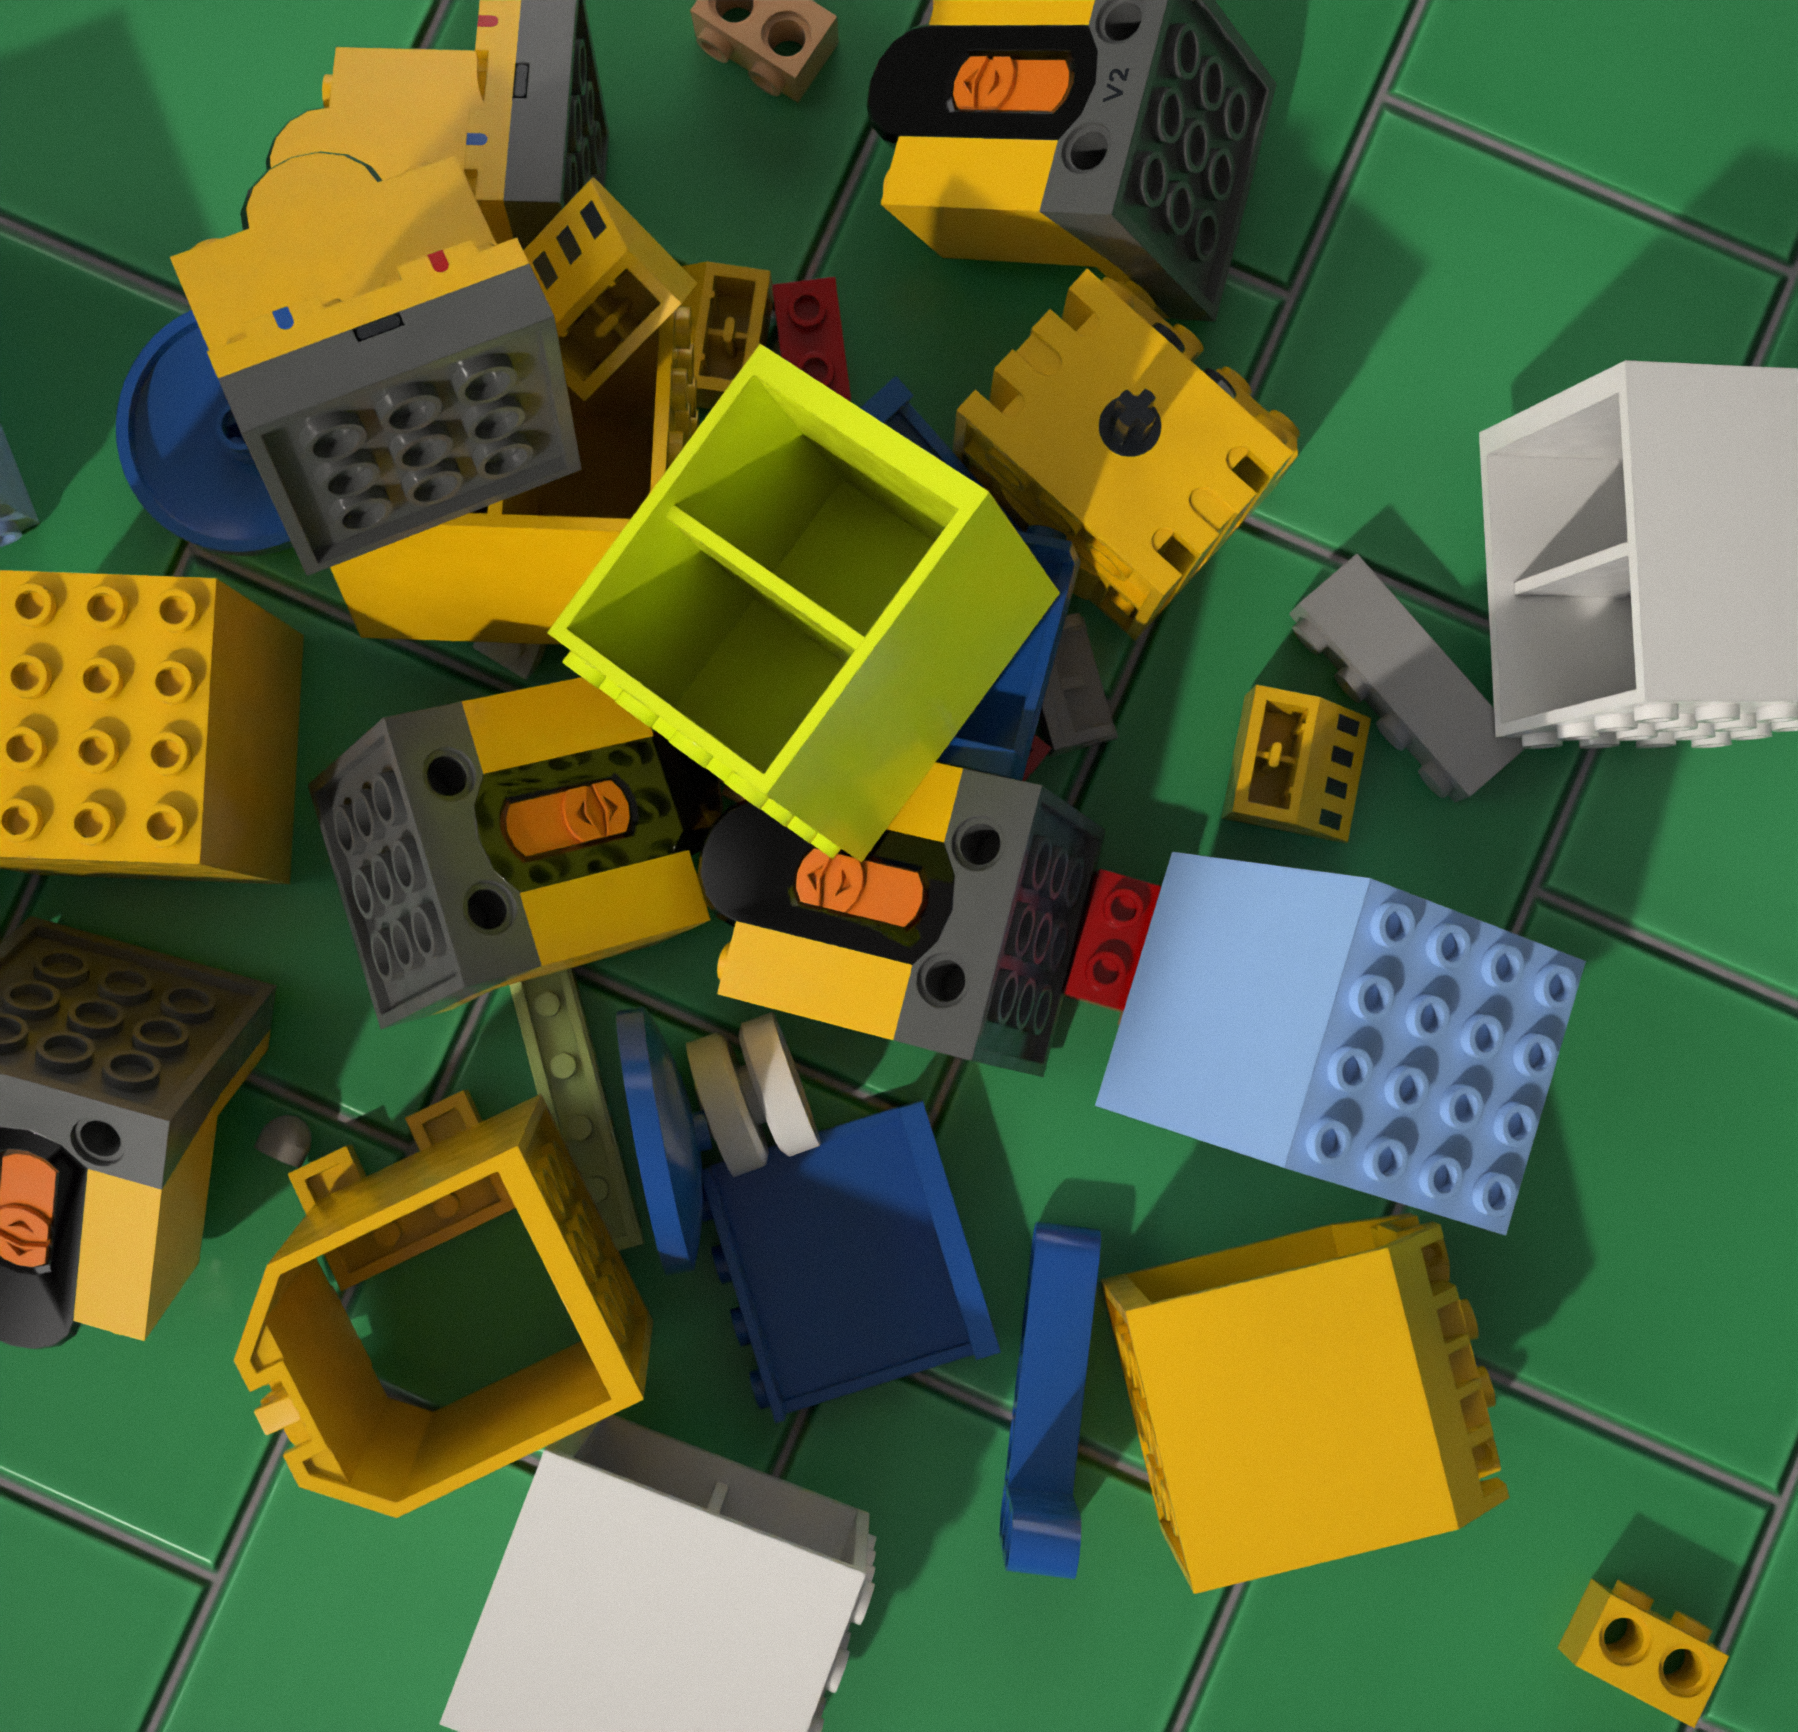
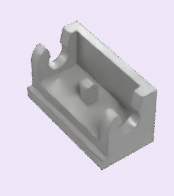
M1080 613L1066 616L1039 716L1045 742L1052 748L1049 752L1050 757L1118 738L1087 634L1084 617L1080 616Z

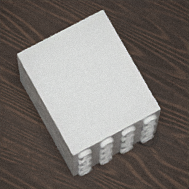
M1625 360L1479 432L1496 738H1522L1523 749L1554 748L1562 746V741L1579 740V748L1583 749L1615 747L1620 745V741L1636 740V748L1670 747L1676 745V740H1691L1692 748H1714L1732 745V740L1772 737V731H1798L1797 368Z
M613 1414L548 1445L542 1454L439 1724L458 1732H821L824 1724V1718L821 1717L827 1699L824 1697L825 1691L836 1693L848 1661L850 1651L847 1650V1646L851 1636V1632L848 1631L850 1623L861 1625L875 1587L872 1579L876 1567L872 1565L876 1555V1551L873 1549L877 1537L869 1534L870 1513Z

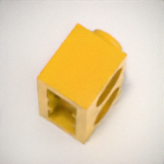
M1591 1578L1557 1649L1575 1666L1695 1728L1729 1658L1726 1653L1709 1641L1713 1630L1678 1610H1675L1671 1620L1652 1611L1650 1608L1654 1599L1617 1579L1614 1588L1611 1589ZM1626 1618L1627 1629L1624 1636L1615 1643L1605 1644L1604 1633L1607 1626L1615 1619ZM1684 1649L1685 1659L1680 1669L1671 1674H1664L1663 1665L1666 1657L1674 1650Z

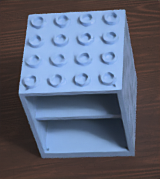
M1172 852L1095 1106L1289 1170L1506 1235L1586 961L1372 878Z

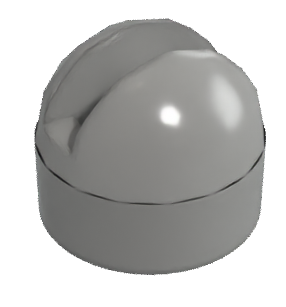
M283 1115L271 1120L268 1124L266 1123L254 1148L272 1158L300 1168L311 1148V1133L307 1124L299 1117Z

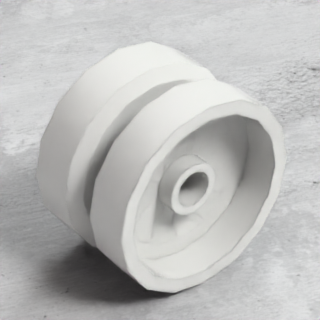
M773 1012L741 1023L738 1035L746 1065L740 1066L729 1040L718 1032L686 1043L687 1056L695 1081L694 1088L700 1109L705 1111L710 1134L713 1140L716 1141L726 1166L733 1177L766 1165L769 1151L762 1124L767 1122L778 1148L789 1157L821 1145L814 1117L796 1065Z

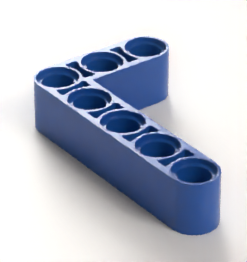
M1035 1222L999 1526V1540L1006 1571L1075 1579L1077 1574L1081 1546V1515L1073 1497L1100 1259V1229Z

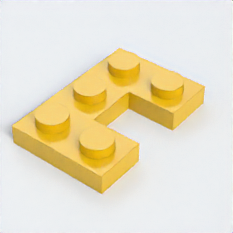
M468 1089L462 1090L405 1118L420 1151L482 1122ZM353 1145L342 1147L288 1173L306 1214L318 1199L367 1177ZM497 1171L343 1244L324 1255L340 1290L343 1291L516 1207Z

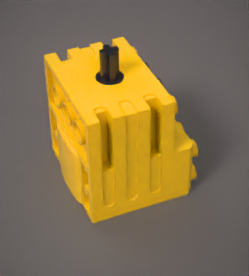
M1086 269L1068 289L1062 319L1049 309L1032 327L1030 337L1018 350L1014 351L1012 349L995 367L989 401L977 390H974L956 410L952 452L983 487L991 493L993 498L1023 532H1027L1030 525H1041L1061 531L1067 536L1066 540L1072 541L1081 561L1073 594L1085 600L1089 599L1136 641L1278 485L1298 457L1297 439L1300 437V431L1283 413L1277 410L1268 412L1250 396L1252 390L1249 384L1233 369L1223 367L1221 370L1218 368L1215 371L1211 368H1206L1202 371L1195 365V359L1204 351L1200 340L1183 325L1175 324L1172 327L1154 311L1156 305L1153 299L1142 287L1132 281H1127L1124 284L1122 281H1114L1109 277H1104L1100 280L1090 270Z

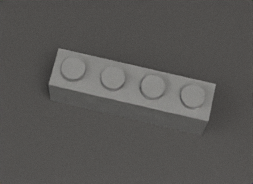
M1358 554L1354 555L1289 613L1296 622L1292 629L1299 641L1315 655L1323 652L1337 668L1338 672L1334 674V677L1342 690L1357 703H1360L1363 699L1380 717L1376 725L1381 734L1396 749L1402 751L1406 747L1422 765L1418 770L1421 779L1440 798L1444 799L1446 796H1449L1455 803L1470 797L1524 750L1521 738H1496L1494 708Z

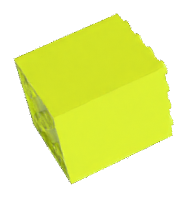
M759 344L547 633L570 650L562 661L563 664L613 698L618 705L669 740V743L696 763L724 781V784L758 809L763 810L783 826L788 827L830 858L834 859L839 851L843 849L862 863L1060 592L989 491L770 349Z

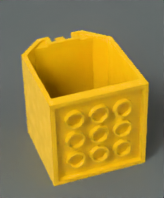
M541 1094L318 1199L267 1264L233 1361L249 1392L264 1385L270 1386L272 1391L261 1399V1404L254 1410V1414L265 1435H270L284 1429L289 1440L295 1445L286 1450L283 1457L300 1488L398 1518L644 1400L653 1319L620 1252L612 1241L613 1238ZM498 1171L582 1341L434 1412L389 1398L372 1368V1362L335 1289L329 1284L316 1257Z
M1411 1213L1336 1222L1100 1279L1161 1532L1194 1594L1459 1530L1510 1498L1506 1483L1498 1477L1479 1481V1479L1501 1470L1499 1455L1493 1437L1494 1433L1487 1408L1496 1405V1399L1486 1368L1484 1366H1476L1470 1342L1471 1340L1478 1339L1479 1336L1473 1309L1466 1298L1459 1299L1456 1285L1448 1282L1450 1280V1263L1441 1224L1433 1221L1419 1224L1418 1216Z

